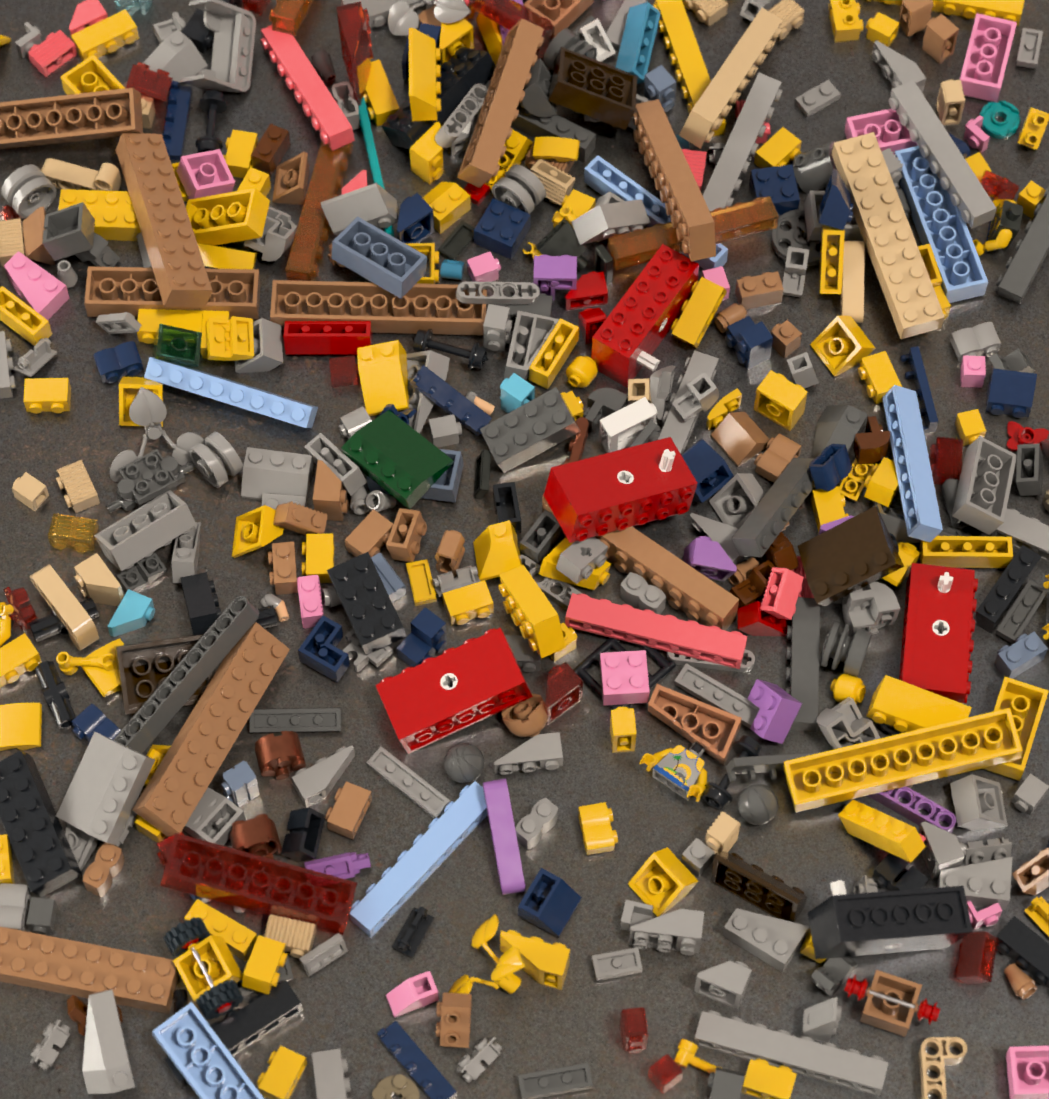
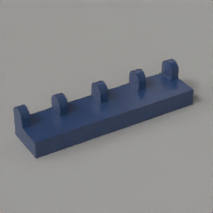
M171 81L167 114L165 115V127L162 136L170 160H180L183 155L192 87L179 86V82Z
M919 346L911 347L909 354L900 357L902 363L909 362L911 371L906 372L904 375L906 379H914L916 387L914 391H916L921 406L920 415L924 417L925 426H923L924 433L936 432L938 418Z
M425 365L421 366L409 383L449 415L454 414L455 419L476 436L482 434L480 428L488 425L492 419Z
M394 1021L386 1029L382 1028L378 1031V1039L429 1099H452L457 1095L456 1090L397 1021Z

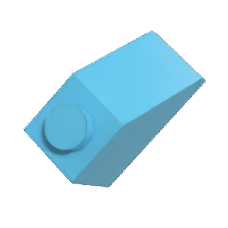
M128 589L107 626L110 636L116 637L144 627L147 621H151L155 614L153 600Z

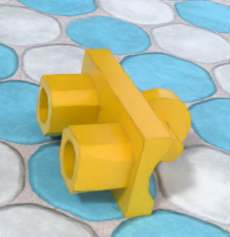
M1030 107L1017 143L1037 150L1049 121V113Z

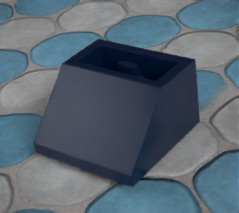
M703 439L699 440L681 455L698 483L692 501L705 502L734 477L725 460Z
M541 868L518 905V916L559 938L582 897L563 879Z

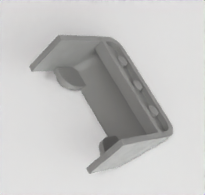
M221 0L190 1L189 6L204 11L203 19L205 26L215 32L211 70H201L196 76L182 78L181 82L203 90L237 93L247 91L251 81L256 29L255 16L250 11Z

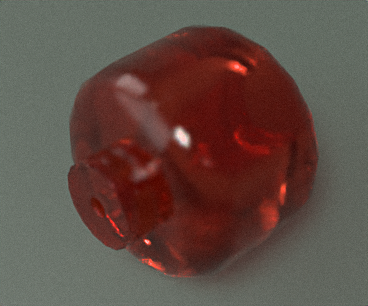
M5 205L0 210V221L21 218L10 205Z

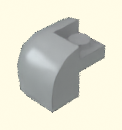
M269 206L262 238L245 240L244 245L255 251L262 252V260L275 261L291 246L297 226L291 221L292 216Z
M879 582L867 585L864 591L859 589L849 593V596L843 597L842 600L844 623L850 626L849 636L852 637L858 628L872 632V635L879 633V628L886 626L888 623L889 625L895 623L900 611L897 597L892 589Z
M851 697L846 698L832 709H824L817 717V723L826 741L834 749L880 739L872 720L862 717L854 699Z

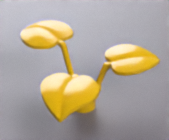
M493 914L478 927L471 942L474 948H479L482 945L497 963L491 974V980L494 982L476 977L469 978L465 974L454 982L448 993L470 994L472 983L474 982L491 986L496 990L501 987L509 994L514 993L520 986L521 978L514 974V972L525 967L519 949L511 947L498 959L488 947V940L493 938L499 924L496 914Z

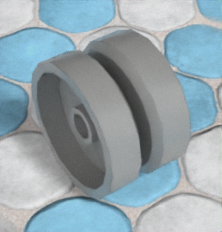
M31 164L18 168L10 174L2 186L1 194L12 205L15 212L21 218L26 219L39 207L44 206L46 210L52 204L56 196V188L45 177L38 166Z
M512 165L504 174V177H501L492 187V193L496 200L529 214L534 210V206H537L546 197V190L539 178L530 170L520 165Z
M216 431L205 438V445L198 443L189 450L190 456L198 470L216 488L221 487L228 481V475L234 477L243 470L241 459L234 448Z

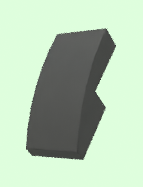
M154 553L136 562L135 567L117 574L116 579L125 594L128 589L137 592L166 573L167 568L158 555Z

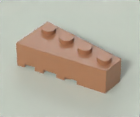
M659 684L656 685L648 703V712L691 743L696 742L702 745L705 753L724 766L741 727V717Z

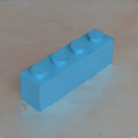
M649 2L629 7L615 67L636 75L637 84L645 81V74L648 71L661 14Z

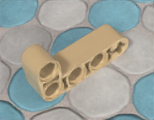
M47 158L41 169L45 177L58 189L119 191L122 184L119 169L110 163H103L100 170L96 171Z
M844 241L841 316H851L856 323H863L864 241Z
M50 564L30 576L38 592L67 628L72 642L79 651L99 639L93 620Z
M931 1037L924 1040L919 1050L921 1099H929V1094H935L939 1099H947L944 1065H957L962 1062L967 1052V1045L964 1040L957 1037ZM932 1047L936 1050L937 1054L929 1055L925 1048ZM956 1047L960 1050L961 1054L953 1055L949 1048ZM930 1070L935 1071L938 1074V1078L931 1079L926 1072Z

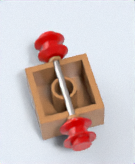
M876 970L871 987H868V989L866 978L861 982L856 980V975H854L853 979L848 978L844 990L849 993L848 998L854 994L857 995V1000L860 1001L866 993L867 1000L860 1019L862 1023L906 1037L913 1013L917 1012L919 1022L923 1018L928 1019L929 1025L932 1021L936 1022L941 1008L936 1007L937 1002L933 1006L928 1004L927 999L921 1001L920 1006L917 1003L922 987L921 984Z

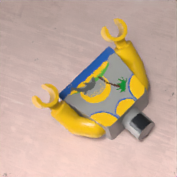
M694 742L689 750L681 745H677L675 748H668L655 754L646 753L639 762L640 765L642 763L648 765L646 768L648 772L654 767L652 777L687 801L691 796H695L696 802H699L702 793L706 790L707 771L704 769V760L700 758L705 749L699 743Z

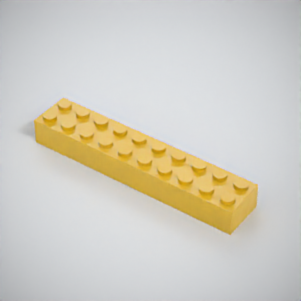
M1007 708L784 761V772L796 813L1019 760L1023 750L1011 710Z

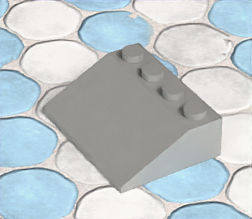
M94 732L56 817L103 842L117 845L155 759Z

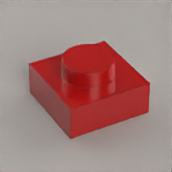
M468 183L463 189L470 195L471 202L477 206L490 193V187L486 184L479 188Z

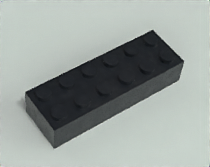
M462 47L455 52V55L449 61L443 63L441 66V77L437 78V82H441V94H437V99H441V111H438V120L412 121L410 99H408L381 125L391 144L410 149L437 121L442 127L475 84L485 85L492 79L496 65L489 52Z
M19 750L0 761V818L30 891L44 897L80 877L82 873L58 817H56L57 814L33 757Z

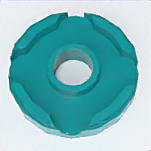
M1006 101L989 102L980 112V115L983 117L981 129L993 138L1004 139L1011 137L1017 132L1021 123L1018 109ZM1001 116L1005 121L998 122L995 120V117Z

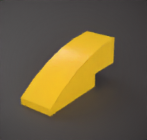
M197 243L204 266L218 269L255 268L257 255L255 252Z

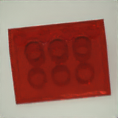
M361 1L336 7L342 58L358 106L362 104L371 70L370 59L374 58L371 48L369 15L367 9H363Z

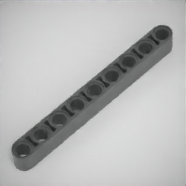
M245 596L235 598L114 738V741L143 753L259 617V610Z

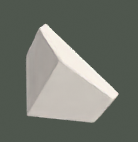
M598 18L580 28L576 33L580 37V41L585 40L589 45L591 44L597 49L595 60L601 62L616 53Z

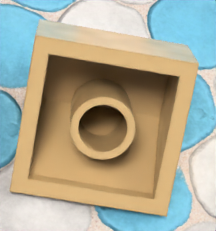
M98 553L74 567L76 572L74 579L83 597L92 598L94 603L119 606L124 597L122 587Z

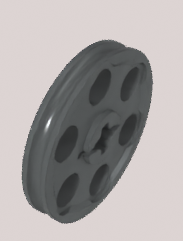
M804 209L789 211L780 216L773 226L771 243L775 253L786 262L788 248H781L779 243L787 242L790 247L809 250L807 267L819 265L821 252H818L815 247L821 245V241L808 240L806 224H802L798 220L801 217H805ZM787 224L791 227V230L783 231L780 226Z

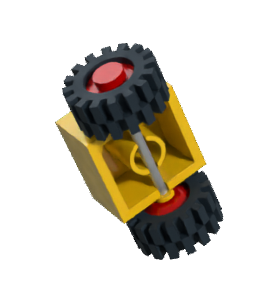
M200 917L187 919L184 923L177 924V927H172L171 931L164 935V941L172 956L178 957L173 962L205 1019L212 1020L214 1017L216 1019L220 1015H225L228 1011L231 1012L234 1007H238L243 1002L244 997L236 983L243 979V974L223 937L210 935Z

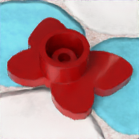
M1010 421L1007 424V435L1010 439L1006 443V448L1016 452L1017 445L1038 444L1040 441L1048 438L1049 431L1043 428L1035 430L1030 427L1023 428L1019 423Z

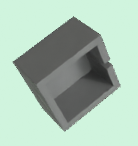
M84 202L45 215V230L43 231L42 244L54 261L80 252H86L93 248L95 219Z

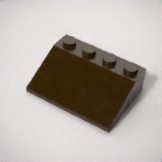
M561 47L549 89L548 101L553 102L555 105L569 108L576 113L590 116L594 120L606 122L615 128L626 130L636 111L637 76Z
M877 506L798 545L808 585L816 603L822 606H827L849 595V593L859 590L904 567Z
M204 634L114 646L125 715L138 712ZM212 673L183 706L197 704L213 678Z
M724 851L716 854L714 857L710 882L775 918L795 923L808 897L801 889L789 887L784 884L781 878L775 875L770 876L764 873L761 867L744 862L743 858L736 853L730 854Z

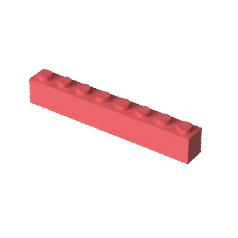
M282 20L261 29L262 38L260 42L263 49L269 51L268 54L271 62L277 64L278 72L281 77L285 76L289 90L293 89L297 102L303 104L305 115L311 117L312 125L316 131H320L323 143L328 144L333 151L354 142L351 124L284 21Z
M572 593L565 616V625L567 627L736 669L741 667L748 637L738 631L729 632L721 630L717 626L708 627L700 625L693 620L684 621L672 615L663 616L656 614L652 610H639L628 604H614L607 599L598 600L582 593Z

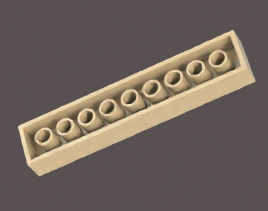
M872 132L835 142L831 155L840 176L851 194L853 214L900 339L942 328L945 318L875 133Z

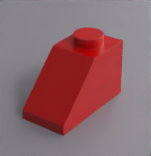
M593 271L582 275L577 281L576 290H570L565 296V309L572 310L608 304V290L604 271Z
M600 307L595 309L587 308L579 312L578 323L585 345L592 343V337L607 318Z
M757 601L738 608V630L751 636H787V620L778 619L760 609L762 606L761 602Z

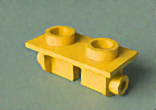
M1036 897L1024 912L1049 937V904L1042 897Z

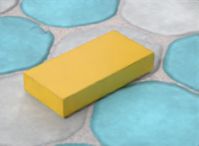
M428 559L406 563L415 606L437 602Z

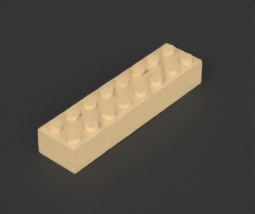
M761 8L691 110L679 134L680 137L699 148L702 147L704 142H710L715 134L713 130H718L724 120L721 117H727L733 107L730 104L737 102L741 95L739 91L745 90L750 82L748 78H753L757 72L758 67L756 65L761 66L767 56L765 52L770 53L776 42L773 39L777 40L782 31L779 28L783 21L782 19Z

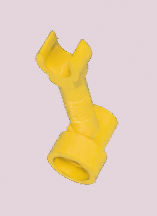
M60 652L56 657L59 669L68 676L75 674L79 666H98L106 670L114 669L111 664H106L108 660H115L111 653L98 657H73L67 652Z
M685 1039L680 1040L677 1047L678 1053L673 1061L676 1065L686 1068L690 1064L708 1073L716 1072L717 1066L695 1056L698 1049L696 1044Z

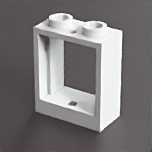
M644 397L600 419L599 442L605 451L610 453L629 448L650 420L657 424L656 415L658 413L656 407Z

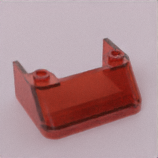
M514 0L469 1L468 8L471 10V13L465 19L470 24L479 12L508 30H511L521 18L544 28L542 37H544L543 43L536 51V55H538L537 60L540 59L548 47L553 32V25L549 19L536 14Z

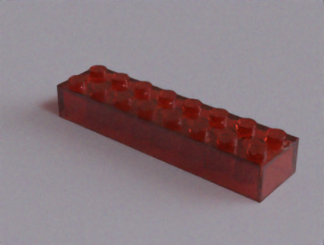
M175 833L160 886L265 915L272 914L314 923L317 929L343 935L347 926L357 882Z

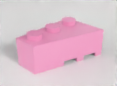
M19 251L4 265L7 278L19 296L29 307L45 319L49 320L69 299L67 286Z

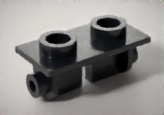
M420 906L419 909L414 907L392 948L413 958L435 917L427 914L428 910Z

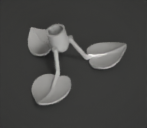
M401 0L396 2L389 11L388 27L393 35H409V28L417 30L419 26V16L413 10L427 4L436 5L434 16L442 23L460 21L469 15L471 10L464 0H423L410 7L407 1Z
M141 387L129 408L131 420L139 426H144L145 429L140 453L137 456L132 450L120 452L111 464L110 479L114 482H119L123 479L118 469L143 456L148 438L158 439L160 436H163L170 446L175 448L172 452V457L182 466L193 461L189 450L198 443L205 445V440L196 433L187 432L178 437L176 444L173 443L166 434V431L162 430L161 422L164 421L167 415L164 402L150 390Z

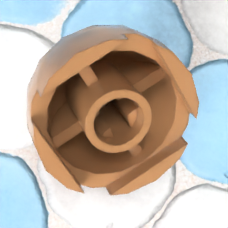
M532 694L533 697L502 711V719L512 734L519 737H534L544 728L548 721V709L541 695Z

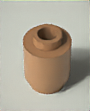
M733 303L719 312L717 317L714 318V322L717 328L724 333L727 331V326L745 318L747 312L741 304Z

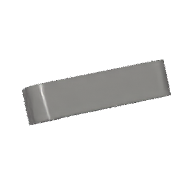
M475 84L436 133L435 141L439 146L443 148L450 147L474 115L479 116L488 90L487 87L482 84Z

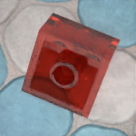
M138 62L137 65L133 64L125 88H134L143 95L166 102L173 79L169 77V72L158 69L157 72L149 70V65Z
M566 662L560 666H554L548 673L545 711L548 715L547 726L582 700L583 680Z

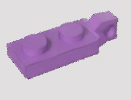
M348 852L304 862L310 887L355 877V874L360 873L359 869L371 867L368 853L356 855V852Z

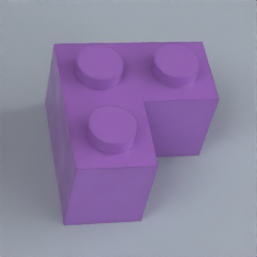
M534 256V284L539 287L540 293L553 296V300H555V289L576 290L577 256Z
M757 679L747 698L760 708L750 729L763 739L783 744L802 703L778 685Z

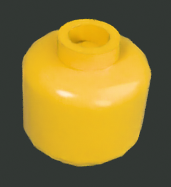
M588 356L576 357L566 369L568 382L572 386L586 388L598 373L596 362Z
M841 674L838 679L832 681L830 690L833 692L835 701L841 703L846 698L851 697L857 704L863 701L866 686L863 685L861 678L849 674Z

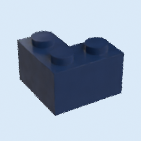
M747 316L727 326L725 340L730 348L733 347L736 351L738 361L741 364L744 363L748 370L770 359L773 337L762 321L755 324L751 317Z
M426 607L410 623L411 633L396 648L397 657L409 667L422 664V661L433 657L437 652L440 653L447 645L446 622Z
M322 615L298 649L300 662L337 683L350 666L349 655L336 647L343 638L342 626Z

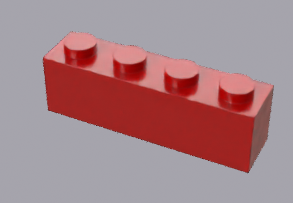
M285 321L283 336L285 355L357 354V348L372 345L371 321Z

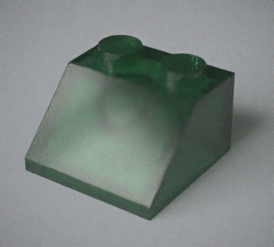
M159 324L154 340L153 357L159 360L198 367L202 332Z

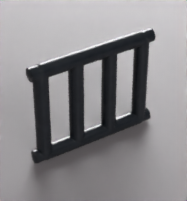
M609 638L571 671L574 677L577 678L579 676L602 700V686L585 670L594 663L600 667V653H607L611 648L615 652L626 651L618 643L621 640ZM639 645L662 667L653 675L648 672L650 690L676 667V664L672 660L667 661L655 648ZM620 704V705H608V706H609L612 710H615V709L618 708V707H628V708H629V707L632 706L633 704Z

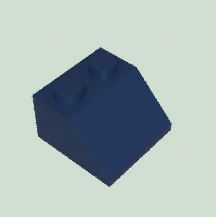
M833 169L820 204L819 223L844 230L846 223L850 224L853 203H851V194L838 170Z
M416 193L412 197H407L400 205L397 239L403 243H419L434 233L433 209Z
M993 368L987 389L985 412H990L994 415L1005 414L1013 415L1016 418H1029L1037 374Z

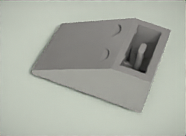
M208 787L183 830L216 855L230 839V832L233 829L232 824L238 820L246 821L242 809L225 796Z
M678 909L631 926L629 945H632L634 948L638 947L640 950H645L649 947L657 948L660 952H671L673 950L680 951L684 955L699 954L704 911Z

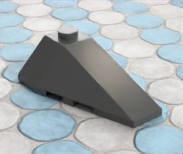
M850 405L827 406L817 422L811 458L820 456L822 451L831 444H845L848 454H850L854 446L855 434L863 432L866 427L868 414Z
M873 501L872 507H878L888 532L894 535L897 543H921V540L908 536L904 512L901 506L891 503L889 507ZM943 523V530L937 535L962 536L960 530Z

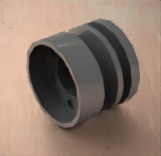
M563 29L549 44L544 54L543 63L554 71L561 47L594 60L597 56V49L593 45H589L585 40L580 41V37L571 30Z
M835 621L830 631H828L823 644L821 666L827 667L829 659L832 658L834 659L832 664L833 670L837 668L841 661L844 662L843 673L858 677L872 632L858 628L852 637L849 636V625L846 624L843 633H839L841 622Z

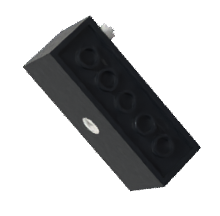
M839 880L830 883L832 896L808 912L816 959L946 949L973 932L964 886L846 894L844 881Z

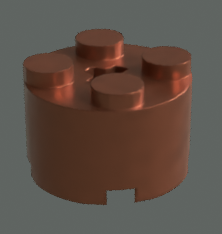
M281 731L282 735L274 737V733H271L255 742V754L261 776H276L277 780L288 778L290 776L289 773L306 767L301 743L296 732Z
M260 814L246 821L238 820L232 824L233 829L230 832V839L239 864H242L243 861L247 862L248 866L260 865L274 859L273 854L277 851L278 854L282 851L275 823L272 819H269L267 814Z

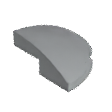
M671 365L661 368L650 376L651 401L657 409L658 414L656 416L659 420H663L668 407L676 366Z

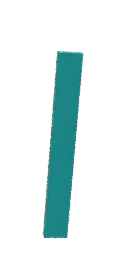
M357 98L360 125L373 184L377 183L384 189L365 98ZM393 225L383 228L384 232L395 238Z

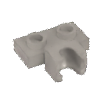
M350 630L345 635L346 640L350 644L342 651L349 655V659L357 658L354 661L355 672L362 670L369 661L375 667H379L393 654V649L386 646L365 656L354 630Z

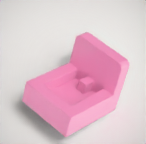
M981 115L975 120L971 119L967 122L963 137L972 148L977 149L980 153L987 149L990 139L981 130L983 123Z
M971 900L967 902L970 921L974 929L983 925L989 927L999 921L998 918L1002 913V909L998 903L977 912Z

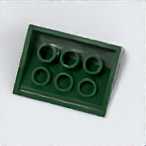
M390 410L355 432L341 447L343 453L365 475L408 509H411L454 463V460Z

